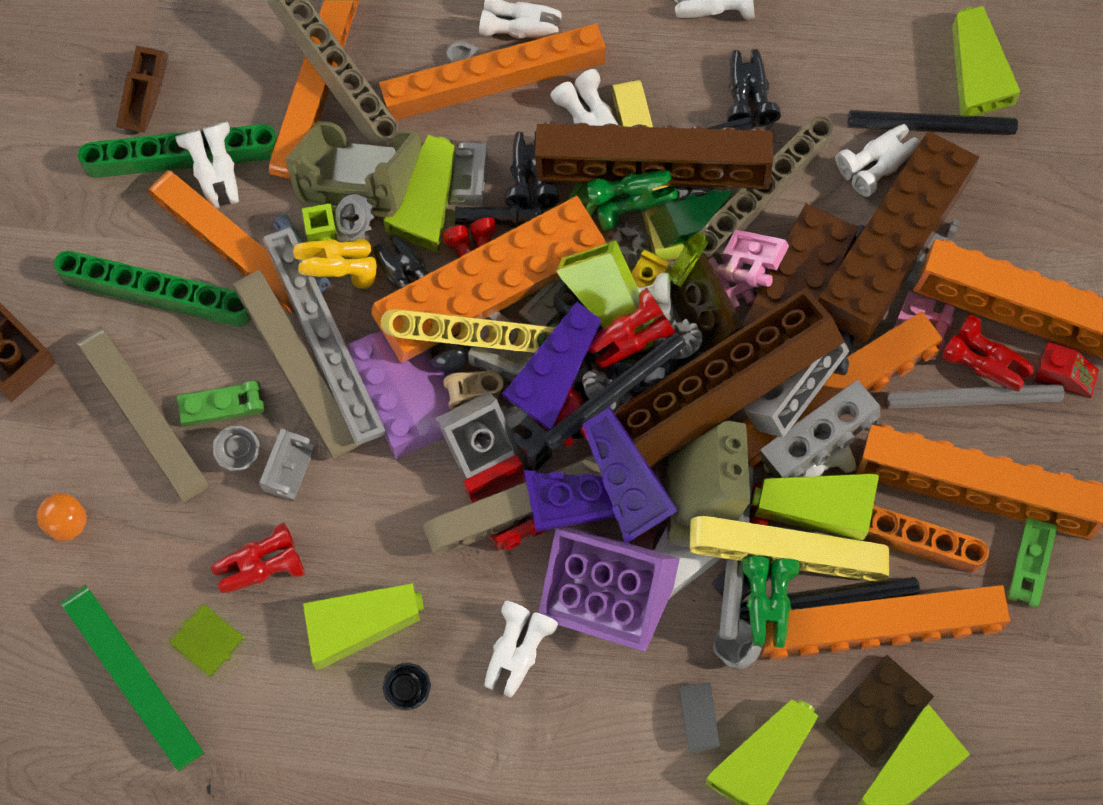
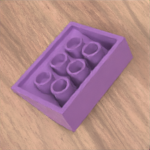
M382 332L370 334L346 345L385 429L384 436L395 459L444 438L435 418L451 411L448 406L450 401L449 392L444 387L443 380L448 375L453 374L452 371L444 372L434 369L427 358L426 353L428 350L401 364Z
M556 528L539 613L558 622V625L640 651H646L673 591L680 558L629 543L625 544V542L577 528Z

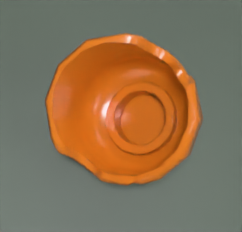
M53 493L42 501L36 514L37 524L41 530L59 542L74 539L82 533L87 523L84 506L75 497L67 493Z

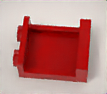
M517 454L463 481L464 491L471 504L526 483L522 462ZM532 518L522 524L491 535L490 538L497 551L504 548L511 550L522 543L521 539L531 534L533 537L538 536L547 530L536 532Z

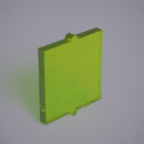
M696 233L688 240L668 273L672 283L680 287L682 286L706 248L708 241L703 233Z
M203 604L190 620L184 621L185 626L170 643L211 677L225 660L229 661L231 659L230 655L245 638Z

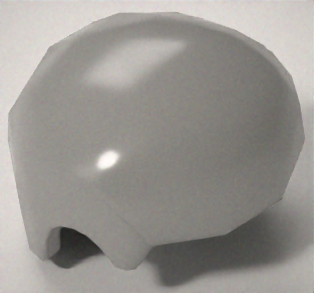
M242 425L229 426L223 429L214 439L213 456L220 466L230 471L244 470L257 459L260 452L259 440L252 430Z
M739 619L738 637L736 639H723L719 636L718 631L713 646L714 653L727 666L733 669H744L752 665L758 659L763 646L754 645L751 625L743 619Z

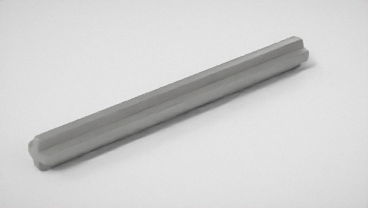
M1061 384L1023 386L1019 392L1006 387L889 391L886 395V404L889 409L1061 402L1064 398V388Z
M749 466L750 502L738 520L749 523L754 479V469ZM727 559L719 630V636L726 640L738 637L744 579L742 561Z

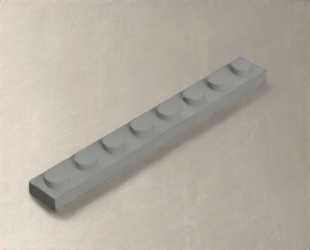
M291 227L264 236L263 243L356 446L384 436L385 429L314 276L299 273L298 265L304 260L296 259L293 255V248L298 242Z

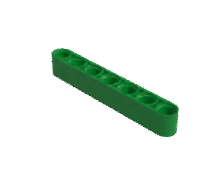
M267 124L230 127V132L224 140L226 153L229 154L234 163L271 159L277 136L273 127ZM201 130L204 147L209 146L204 131ZM186 132L88 142L79 148L77 154L84 172L92 178L193 168L194 164L189 151L179 147L175 136ZM262 140H271L268 144H259ZM234 143H242L239 147H231ZM177 149H185L181 153H174V151H176ZM211 149L205 151L209 161L213 162ZM149 152H156L153 156H145ZM120 155H127L124 159L117 160V157ZM91 158H98L95 162L88 163Z
M62 251L54 259V267L60 279L68 286L232 326L241 327L251 320L245 307L240 312H231L235 306H244L235 290L75 251ZM76 265L73 270L64 271L66 267ZM96 272H104L99 278H92ZM123 279H132L126 285H119ZM153 285L160 286L154 292L147 291L148 288H150ZM180 292L188 293L182 299L175 298L176 295ZM207 299L216 300L212 305H203Z
M85 584L62 600L60 603L177 771H181L202 756L204 751L88 586Z

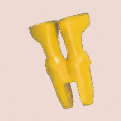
M364 238L357 239L355 242L347 240L346 242H338L332 239L310 241L297 244L293 248L294 257L304 260L298 265L299 273L303 275L342 277L349 274L351 275L353 286L359 289H368L375 280L376 260L374 257H367L370 254L371 245Z

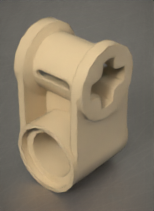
M493 370L454 373L448 375L443 380L444 387L449 392L450 401L448 406L450 410L488 392L483 387L491 388L493 391L489 392L498 401L504 385L502 376Z

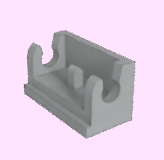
M459 143L458 149H456L450 205L482 207L488 158L487 143Z
M480 331L481 339L483 341L486 340L488 336ZM472 346L468 357L470 365L484 371H496L502 378L512 382L535 353Z
M280 429L259 482L263 492L294 502L315 446L309 443L310 439L289 432L286 429Z

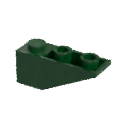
M714 189L699 197L692 194L680 201L675 202L669 199L658 205L659 210L650 219L664 249L686 244L697 235L732 194L731 191L718 192Z

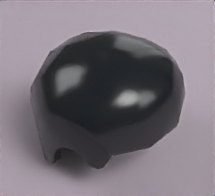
M441 342L428 349L426 354L430 365L434 369L451 372L460 369L468 362V353L471 346Z
M408 662L398 664L389 670L384 677L382 685L386 701L395 709L405 711L416 709L425 703L431 689L428 673L420 665Z

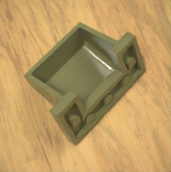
M725 421L665 458L666 492L678 509L677 512L667 518L668 544L690 547V521L694 517L708 516L738 521L750 502L746 423Z

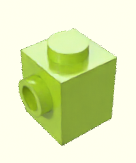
M331 203L302 208L308 242L324 241L326 239L338 241Z

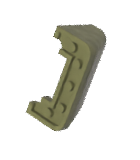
M317 121L285 158L297 200L305 207L331 203L332 211H336L342 199L348 195L357 194L366 197L367 202L373 206L371 209L373 216H394L402 205L421 150L419 132L400 130L393 138L394 148L347 143L346 135L340 126L331 122Z

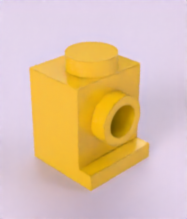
M643 250L639 261L631 273L637 287L651 286L658 274L669 273L670 262ZM642 273H644V274H646V275H648V276H650V277H649V278H645V277L642 275Z

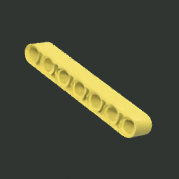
M635 80L612 85V97L619 125L632 127L642 124L653 127L641 81ZM659 186L652 189L654 191L668 186ZM655 207L645 212L643 211L642 216L652 254L666 261L684 258L683 244L664 249L650 219L659 208Z
M390 309L381 318L383 331L394 337L536 353L540 348L537 344L538 335L543 332L547 339L556 328L402 309ZM400 315L403 319V326L400 330L395 331L392 323L394 318ZM429 318L432 322V329L425 335L422 331V324ZM458 322L461 326V332L454 338L451 334V328L454 323ZM487 325L489 337L483 341L480 337V331ZM516 329L518 337L515 343L511 344L509 333L511 330Z
M708 516L694 517L690 521V552L694 554L742 561L743 558L749 556H762L769 559V566L777 559L790 558L800 562L801 571L874 582L889 579V547L883 544Z

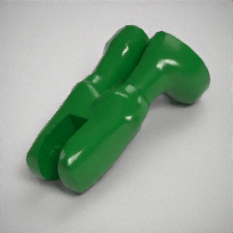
M668 170L629 174L616 181H607L600 178L588 181L587 190L590 201L594 206L600 205L598 208V218L602 229L609 231L616 228L620 216L627 212H645L648 209L658 207V205L666 200L677 198L678 192L674 186L654 191L652 189L671 180L670 172ZM621 194H629V195H631V196L626 197V198H621V199H616V200H609V199H611L612 197H615V196H618V195H621Z
M762 556L745 557L742 559V571L749 579L751 588L747 607L750 613L753 643L755 646L764 645L766 622L773 623V646L783 648L787 639L789 612L791 610L787 588L789 581L798 576L800 562L795 559L782 558L770 564L772 595L769 599L766 595L769 559Z

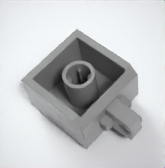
M488 391L435 419L459 470L469 479L519 452L512 433L517 430L515 426L522 423L528 415L516 406L508 409L506 406L500 407L496 398Z

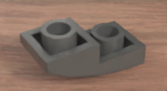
M711 683L680 686L689 753L720 749Z

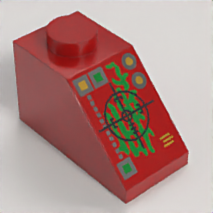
M1047 342L1040 355L1033 381L1045 385L1061 384L1065 391L1091 398L1099 369L1077 350Z

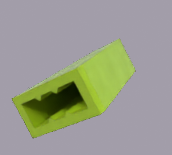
M984 6L962 9L956 14L952 26L960 115L979 116L1015 105L1021 91Z
M428 134L421 147L400 209L394 216L385 217L384 219L386 233L390 235L396 234L401 239L436 254L439 253L441 248L456 158L455 146L448 139L441 136L436 138Z
M616 240L561 259L556 270L558 275L584 306L601 319L600 324L603 328L612 323L615 318L629 315L638 308L640 292ZM652 319L636 327L633 332L644 329L652 322ZM655 340L647 343L645 348L640 352H644L651 348Z
M858 474L764 479L761 488L755 487L751 505L757 506L755 517L863 541L869 532L879 475Z
M411 583L303 603L312 663L315 670L323 669L420 621L419 611L424 610L422 593H415L414 585Z
M791 699L718 765L707 777L705 785L738 805H767L819 715L814 713L815 709L810 704L802 700L796 702Z
M928 705L919 714L858 804L909 805L961 764L970 753L931 706Z

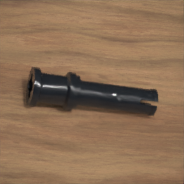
M513 203L510 207L504 208L456 206L455 225L472 224L479 219L491 217L494 218L496 225H510V228L515 229L543 214V204L529 207Z

